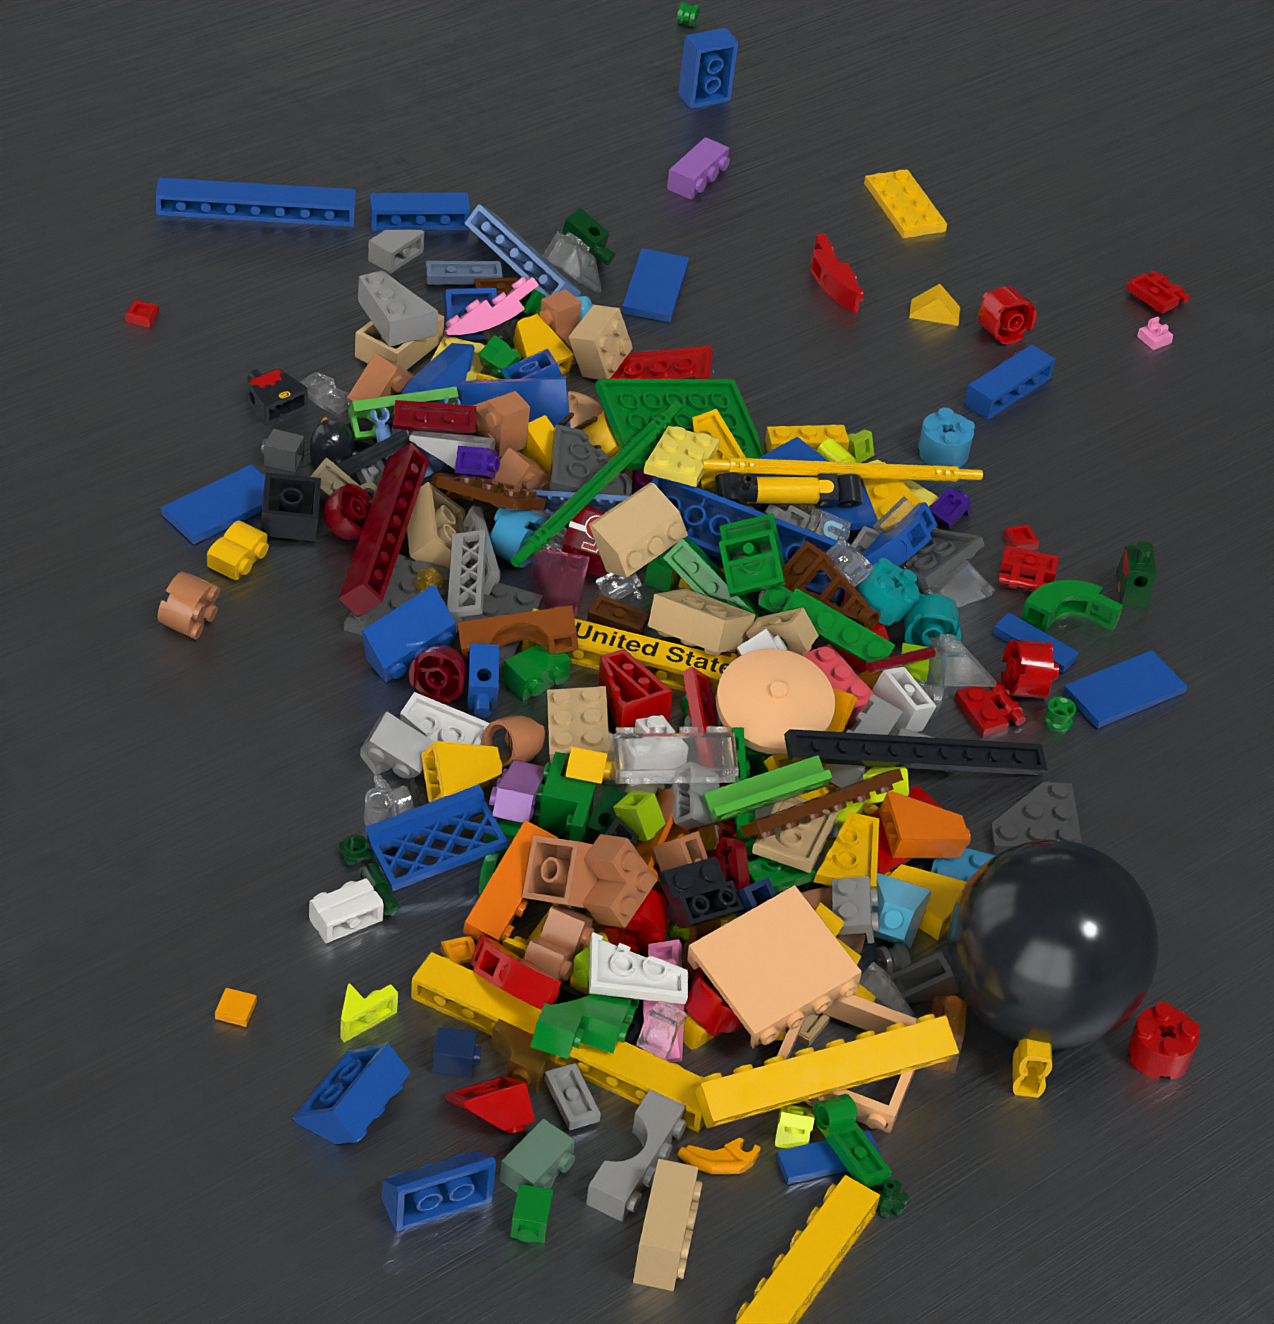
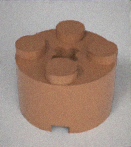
M181 571L173 578L166 589L170 595L167 602L161 600L157 618L165 626L197 640L203 631V624L206 621L212 622L217 614L218 607L214 604L219 596L220 587L191 573Z

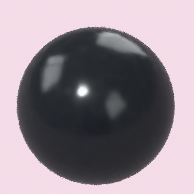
M1050 839L1023 843L1013 846L988 860L973 874L960 892L951 915L948 930V953L952 974L961 995L972 1011L994 1031L1010 1040L1019 1042L1023 1039H1031L1050 1043L1052 1049L1082 1046L1099 1040L1119 1028L1133 1015L1144 1000L1152 984L1158 960L1159 938L1154 914L1144 891L1134 877L1110 856L1087 845L1067 840Z

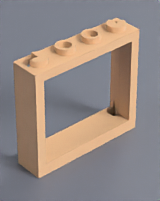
M851 995L848 998L840 997L833 1001L826 1011L822 1012V1014L867 1031L874 1030L875 1034L886 1032V1027L900 1022H904L905 1027L916 1024V1018L855 995ZM804 1022L795 1029L789 1028L777 1056H783L784 1060L789 1058ZM915 1070L901 1074L889 1106L849 1090L839 1091L805 1102L810 1106H814L816 1102L841 1094H848L854 1100L857 1108L856 1121L866 1124L873 1130L876 1128L890 1134Z

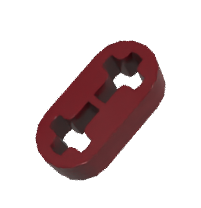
M722 838L716 846L715 855L726 882L735 881L734 885L738 891L749 886L750 883L746 847L740 839Z

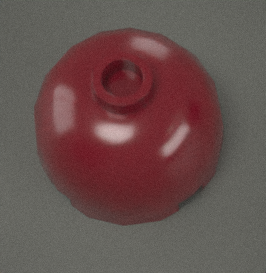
M351 483L339 487L328 496L323 511L329 530L344 540H359L371 507L368 502L371 497L361 487Z
M434 645L423 650L411 663L409 670V679L412 687L415 686L421 695L445 705L462 694L469 677L468 664L463 655L456 649L446 645Z

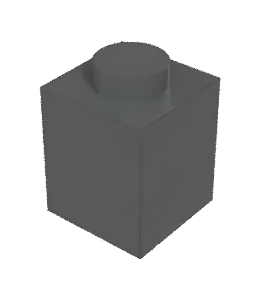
M273 429L270 436L264 438L261 446V453L264 454V466L295 473L304 457V436Z

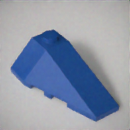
M451 343L407 382L401 394L457 387L458 399L462 405L460 383L466 381L467 373L471 370L475 347L473 344Z

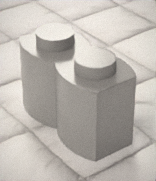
M691 762L676 768L672 781L673 792L676 796L672 810L675 824L693 832L699 831L700 835L717 829L718 823H712L703 798L704 793L719 788L717 774Z

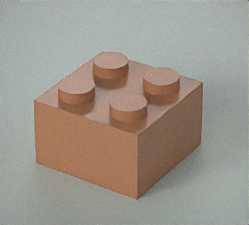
M533 835L522 898L586 908L583 901L599 880L584 859L593 844Z

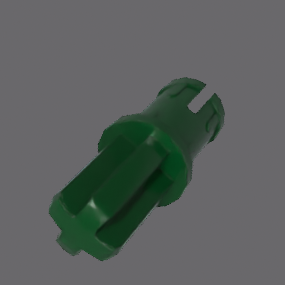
M368 864L373 872L372 874L364 866L360 871V876L362 879H368L374 891L382 899L383 915H390L391 917L396 915L400 905L392 893L389 881L384 879L377 864Z

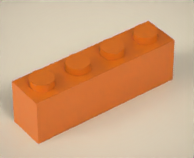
M525 820L466 919L462 933L468 936L471 935L477 941H479L481 935L491 937L498 943L503 942L506 937L510 938L515 928L511 925L515 916L522 917L530 902L526 898H522L533 835L557 839L558 837Z

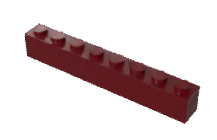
M409 443L387 459L338 598L357 616L364 614L383 602L430 461L413 443Z

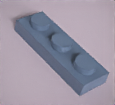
M426 261L427 284L468 285L474 284V279L502 278L501 261Z

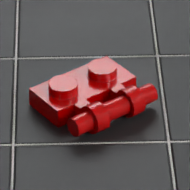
M1151 271L1148 275L1143 273L1128 281L1126 288L1161 314L1178 306L1179 301L1185 304L1190 298V295L1184 292V288L1178 284H1172L1168 281V277L1155 271Z
M1005 545L1000 571L1011 574L1000 572L998 583L1008 585V588L1015 590L1016 587L1032 590L1033 593L1037 588L1047 584L1043 580L1054 582L1059 557ZM1019 575L1035 578V580L1020 577Z
M995 678L991 679L987 684L990 691L986 692L982 685L979 684L957 690L954 697L982 738L1007 731L1009 720H1013L1016 725H1021L1026 720L1020 705L1016 701L1013 702L1010 698L1009 690ZM1000 702L1004 708L998 709L995 703Z

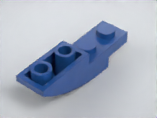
M926 502L918 503L890 532L881 534L853 562L861 579L880 558H887L899 567L932 539L930 533L937 526V523Z

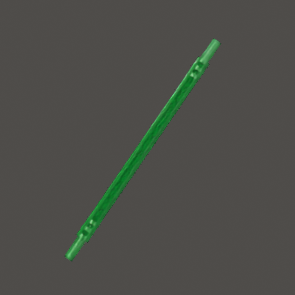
M675 401L664 412H659L525 540L524 546L511 558L512 565L519 567L531 554L538 553L671 424V419L682 410V404L679 401Z

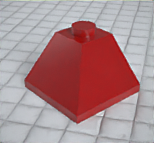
M507 1075L444 1093L447 1101L503 1131L506 1130V1133L520 1132L526 1129L525 1124L535 1122L526 1082Z

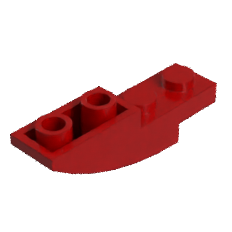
M826 233L816 234L810 267L813 276L825 292L836 302L853 313L858 312L859 304L863 301V289L858 286L855 272H852L848 262L840 263L839 258H836L833 244L829 242Z
M484 935L480 936L469 963L474 967L473 972L503 991L540 1010L543 1009L545 1003L553 1005L558 997L562 982L533 962L518 957L493 938Z

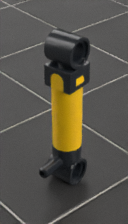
M730 472L715 476L716 495L739 504H814V508H833L835 504L840 508H853L862 505L861 476L856 474L837 476V474L819 473L817 477H758L751 474L741 476L738 473Z

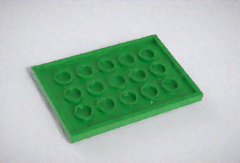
M598 379L594 385L620 450L659 412H664L673 402L679 401L683 408L671 419L669 426L682 427L687 431L693 432V417L717 409L746 458L758 459L766 454L734 379ZM666 429L627 465L628 470H644L646 461Z

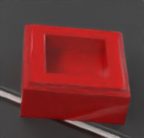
M135 300L125 315V321L150 328L159 314V306Z
M1029 524L1004 528L1003 536L1009 546L1026 550L1038 549L1039 541Z

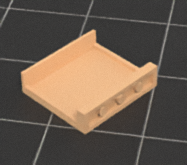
M795 885L690 944L687 961L694 970L701 967L750 1033V1046L752 1049L760 1044H770L779 1036V1033L787 1028H797L811 1014L815 1012L820 1014L826 1011L832 1005V1002L840 997L848 998L853 995L859 988L862 973Z

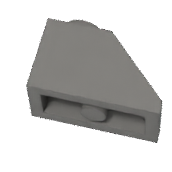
M384 230L369 240L368 261L389 273L394 272L423 252L424 231Z

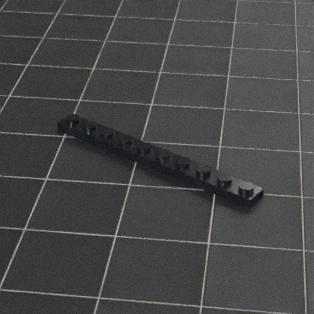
M789 729L784 734L789 762H799L819 755L822 764L1043 775L1048 771L1042 744Z

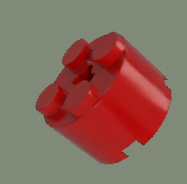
M1009 286L1001 287L994 291L986 292L982 297L983 303L979 310L978 323L1001 343L1006 345L1015 344L1024 338L1022 335L1027 329L1031 331L1034 327L1037 311L1032 303L1015 288Z
M1026 640L1009 641L1002 656V662L1007 663L1006 672L1001 671V684L1006 686L1010 696L1047 699L1052 680H1057L1059 675V666L1057 663H1054L1052 643Z
M651 889L625 928L603 924L601 932L606 934L611 944L616 946L619 943L631 947V952L646 957L648 956L649 944L664 942L671 921L665 910L669 902L663 895Z
M700 967L688 991L687 1001L683 1004L684 1010L698 1023L703 1025L706 1032L710 1035L719 1036L721 1032L730 1033L741 1029L743 1024Z
M1159 1002L1156 1006L1144 1010L1136 1020L1128 1043L1132 1064L1141 1073L1154 1079H1160V1076H1171L1170 1079L1182 1076L1188 1070L1197 1047L1200 1027L1188 1015L1173 1008L1167 1002Z

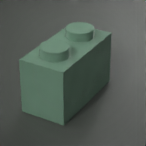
M543 1118L501 1161L499 1181L516 1193H518L519 1184L550 1189L555 1178L561 1172L566 1173L575 1161V1156L573 1155L575 1140Z

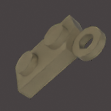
M327 457L310 476L321 478L320 490L327 496H330L339 487L352 483L363 490L366 488L373 490V496L368 501L369 504H372L377 490V486L370 482L363 483L360 486Z

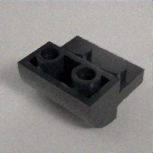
M716 856L667 869L658 875L669 905L665 908L670 920L679 928L692 927L737 914L744 910L733 880L726 882Z

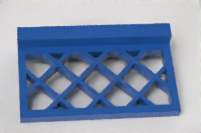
M479 784L365 827L369 848L373 851V856L375 855L387 881L390 883L392 891L508 847L507 839L495 817L492 816L493 814L485 801L484 793ZM481 814L485 816L481 824L468 821ZM452 825L457 826L452 835L439 832ZM464 828L477 831L472 840L459 837ZM483 833L496 836L497 840L490 843L479 842ZM428 837L424 846L411 843V841L418 838ZM435 839L448 842L444 851L431 848ZM455 844L468 847L466 852L459 855L450 853ZM392 848H399L395 857L382 854V852ZM406 850L419 853L415 862L402 859ZM426 855L439 858L437 863L433 865L422 864ZM397 866L410 869L407 875L394 878L393 873Z

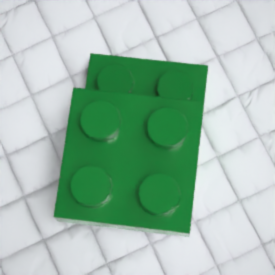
M773 513L719 526L722 537L719 546L730 597L786 585L783 573L785 563L776 519Z
M555 751L552 763L547 762L545 765L543 780L546 783L544 785L540 784L538 787L536 802H540L541 805H537L534 822L539 823L538 827L553 834L558 839L585 843L586 825L593 812L596 783L565 777L567 754Z
M757 835L754 840L744 842L747 852L749 885L769 877L775 892L778 893L794 885L799 886L814 881L816 874L814 869H812L811 873L753 854L752 849ZM716 848L713 850V856H712V857H715V856H716V855H715Z

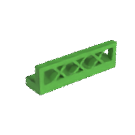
M457 387L352 401L348 408L354 440L376 437L375 425H377V422L370 418L371 410H376L377 416H382L381 407H385L388 409L389 414L394 415L395 400L443 403V400L448 397V404H455L456 397H459ZM368 418L375 425L370 431L360 432L357 419Z
M819 755L706 792L703 794V798L712 823L716 824L826 787L830 783L832 775L829 769L824 771Z

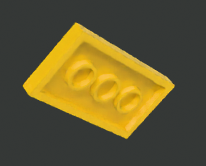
M908 169L865 176V186L902 238L946 232V221Z

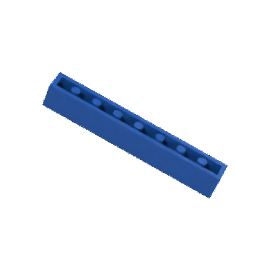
M158 177L155 195L156 215L354 227L356 189Z

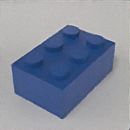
M727 28L685 35L678 95L690 109L731 101L738 41Z

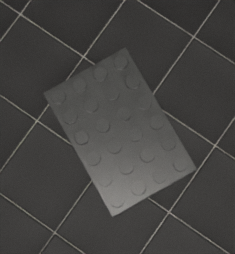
M398 554L383 602L360 616H357L351 610L344 622V631L362 636L363 629L432 585L437 588L447 607L450 569L424 561H416L413 558ZM470 578L468 580V588L471 585H473L476 582V580ZM498 583L496 586H493L489 595L484 594L483 614L466 616V621L532 611L533 608L540 610L543 604V595ZM467 599V606L475 605V600ZM457 632V638L454 639L449 647L456 649L462 654L459 632ZM523 640L509 643L499 650V676L503 677L504 660L518 654Z

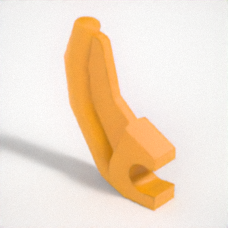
M739 1137L726 1144L724 1148L714 1151L688 1145L686 1148L681 1147L678 1151V1156L687 1165L699 1167V1171L708 1174H742L754 1165L761 1147L754 1145L752 1151L744 1152L742 1150L744 1139Z

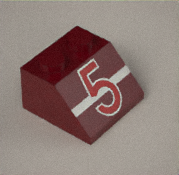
M585 506L570 521L563 542L561 564L613 580L616 574L606 572L589 526L591 522L606 512Z

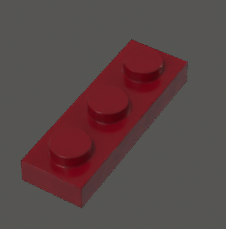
M395 400L393 429L475 435L477 406Z

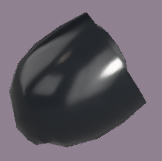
M324 417L310 438V458L316 468L326 457L334 464H337L351 457L352 453H355L352 431L342 421Z

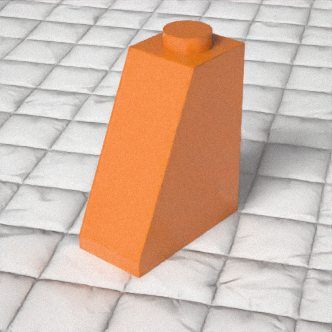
M887 792L879 813L893 858H961L971 840L970 830L966 828L962 815L896 792Z

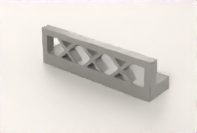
M485 529L452 534L447 608L456 624V633L459 632L457 622L466 621V616L483 614L487 533ZM479 541L471 549L468 548L467 542ZM472 558L478 561L471 568H469V563ZM470 578L476 580V582L468 588V580ZM467 599L475 600V605L467 606Z

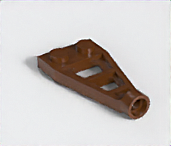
M806 540L783 567L786 585L782 586L792 592L797 588L863 627L872 630L880 619V612L868 605L825 552ZM819 571H823L831 579L830 585L822 594L807 591L805 587ZM840 588L851 596L843 607L829 602Z

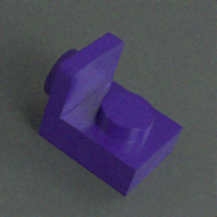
M458 446L455 473L495 478L496 472H498L500 467L497 451L489 448Z
M950 487L944 491L930 508L933 517L950 529L963 514L969 516L972 512L969 497L961 491H954Z

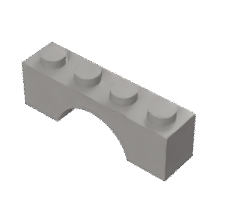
M651 1089L649 1090L635 1112L632 1133L640 1140L643 1150L635 1157L625 1161H604L589 1184L586 1205L623 1222L629 1211L635 1212L642 1198V1189L644 1186L649 1188L653 1183L658 1159H668L672 1150L671 1143L673 1139H680L686 1128L687 1121L683 1119L685 1105Z

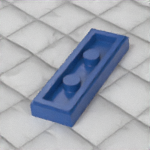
M1010 612L994 626L993 634L1007 642L1011 640L1051 642L1053 645L1054 663L1058 664L1059 672L1064 673L1078 658V651Z
M870 1130L864 1131L866 1137L880 1154ZM826 1140L779 1150L776 1154L777 1162L787 1185L848 1171Z

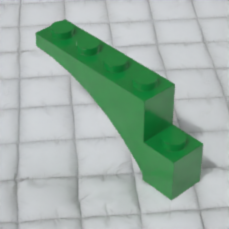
M782 585L769 588L758 603L759 610L766 615L804 607L819 635L817 638L851 654L865 663L887 658L895 648V644L797 588L794 592Z
M591 994L560 1004L550 1005L545 1003L537 1020L530 1047L565 1059H569L573 1047L579 1049L581 1043L614 1053L617 1043H624L629 1025L631 1026L640 999Z

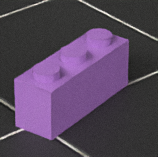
M706 137L702 139L669 169L667 189L692 200L710 182H713L718 174L727 169L730 162L728 157L729 147Z
M513 760L509 769L504 768L502 778H498L497 785L493 787L489 804L494 806L492 816L522 823L525 820L530 822L537 805L540 803L536 802L538 787L540 784L544 785L546 783L543 780L545 767Z

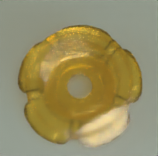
M431 567L428 569L421 568L417 572L416 585L420 591L423 592L432 585L437 590L439 587H442L443 577L440 576L436 569Z

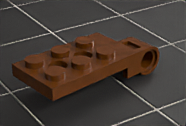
M436 473L429 481L431 485L451 500L464 498L476 501L478 499L511 510H544L546 499L536 497L537 492L528 489L514 490V485L498 482L497 485L492 483L491 478L476 476L474 478L457 473Z

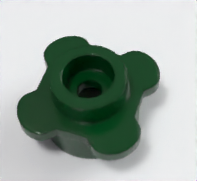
M350 835L338 845V850L344 854V862L348 865H355L363 860L369 861L373 858V851L368 848V840L364 836Z

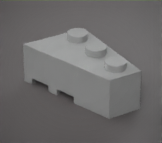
M384 271L359 276L358 301L389 347L437 335L438 310Z
M872 694L863 712L860 711L855 720L857 722L847 732L891 735L903 711ZM826 764L824 771L829 769L832 775L830 782L842 788L863 780V774L873 766Z

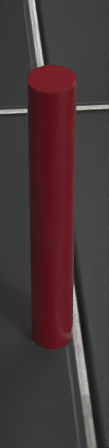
M927 647L868 662L866 669L869 673H875L934 658L936 652L933 647Z

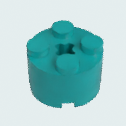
M880 558L855 587L868 605L880 612L878 622L884 625L900 622L920 596L919 589L915 583L917 576L911 570H903L887 558Z
M920 594L917 602L903 617L905 643L933 647L936 655L930 659H939L944 657V654L950 650L952 652L956 650L960 644L961 626L959 611L956 602L952 598L936 594Z

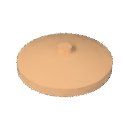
M767 648L745 653L729 664L719 681L716 693V708L722 724L730 734H732V727H744L746 747L766 754L788 755L784 734L789 729L828 731L834 715L835 696L828 678L812 661L791 651Z

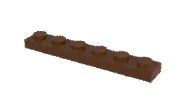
M900 768L877 774L741 825L744 837L757 835L758 840L776 834L774 828L781 826L782 831L799 826L798 819L805 817L807 822L824 816L822 810L829 808L830 813L847 807L846 801L851 799L853 804L870 799L869 793L875 791L876 795L894 789L892 784L903 780Z

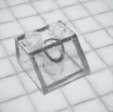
M557 231L542 258L563 274L600 293L601 284L596 259L588 252L590 247L569 232L565 236Z
M941 634L939 638L930 639V647L935 649L936 655L934 658H930L929 672L939 686L996 687V680L955 635Z

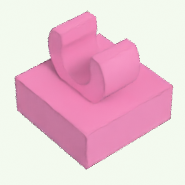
M1159 317L1150 319L1147 326L1139 328L1137 335L1152 350L1172 343L1174 336L1168 331L1167 324L1161 325L1159 323Z

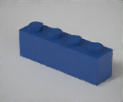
M468 192L370 193L369 214L371 231L469 230V227L464 224L470 216Z
M1032 344L1026 349L1017 352L1012 358L1004 360L993 370L987 371L976 381H971L965 391L964 405L988 420L1050 380L1056 359Z

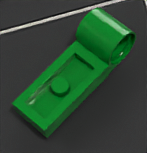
M841 1094L816 1102L813 1106L814 1121L854 1180L867 1188L889 1180L892 1174L891 1169L856 1123L857 1108L851 1096Z

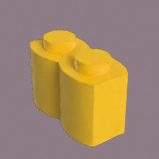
M240 520L236 521L229 527L224 536L216 540L208 550L207 567L235 581L242 575H247L253 563L259 558L262 559L268 551L267 533Z
M1023 1039L1018 1042L1019 1046L1014 1050L1012 1056L1013 1092L1018 1096L1038 1098L1045 1091L1046 1077L1052 1070V1045L1031 1039Z

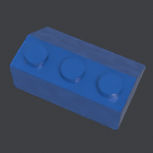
M434 585L362 630L366 660L385 683L402 677L410 668L414 659L426 648L434 645L449 646L457 638L456 624Z
M389 1043L347 1050L292 1119L298 1125L334 1144L356 1143L366 1135V1128L373 1119H376L385 1111V1104L389 1099L403 1088V1082L411 1071Z
M479 1150L468 1154L461 1153L452 1159L439 1163H428L419 1169L406 1173H396L387 1179H383L382 1201L395 1231L398 1232L491 1203L496 1168L494 1157Z

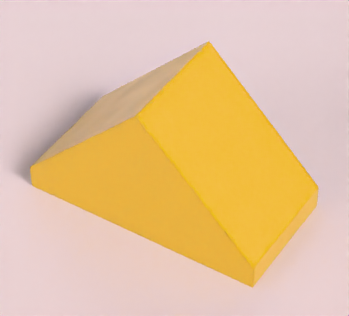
M941 284L911 300L909 318L958 326L960 306Z

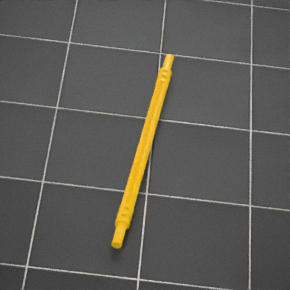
M728 457L727 460L702 459L704 470L727 471V473L796 476H817L819 473L837 474V476L856 474L861 476V478L942 482L982 480L983 478L982 470L959 469L957 466Z

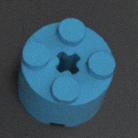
M940 408L938 412L928 415L923 421L918 442L921 459L930 466L952 465L958 468L963 466L969 458L975 424L965 417L954 413L950 408Z
M500 507L495 514L494 520L496 523L494 528L489 533L494 554L511 562V558L524 546L525 540L547 519L531 510H511ZM526 559L519 567H525L531 561Z

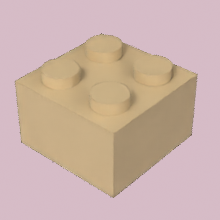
M593 305L568 337L581 375L586 378L610 379L633 349L620 308Z

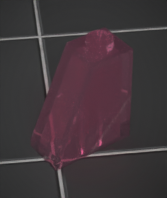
M541 549L538 553L534 554L532 572L540 594L543 595L546 609L572 605L574 618L578 619L588 578L590 557L548 549Z

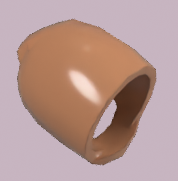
M507 716L492 721L485 728L480 744L494 746L493 737L496 730L505 727L507 729L505 742L510 748L511 754H499L502 767H510L513 760L527 763L535 758L544 748L545 728L527 716Z

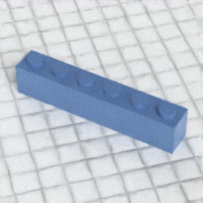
M478 204L464 224L522 277L524 276L525 279L533 277L538 283L535 289L546 297L564 289L574 296H579L582 293L499 216L489 209Z

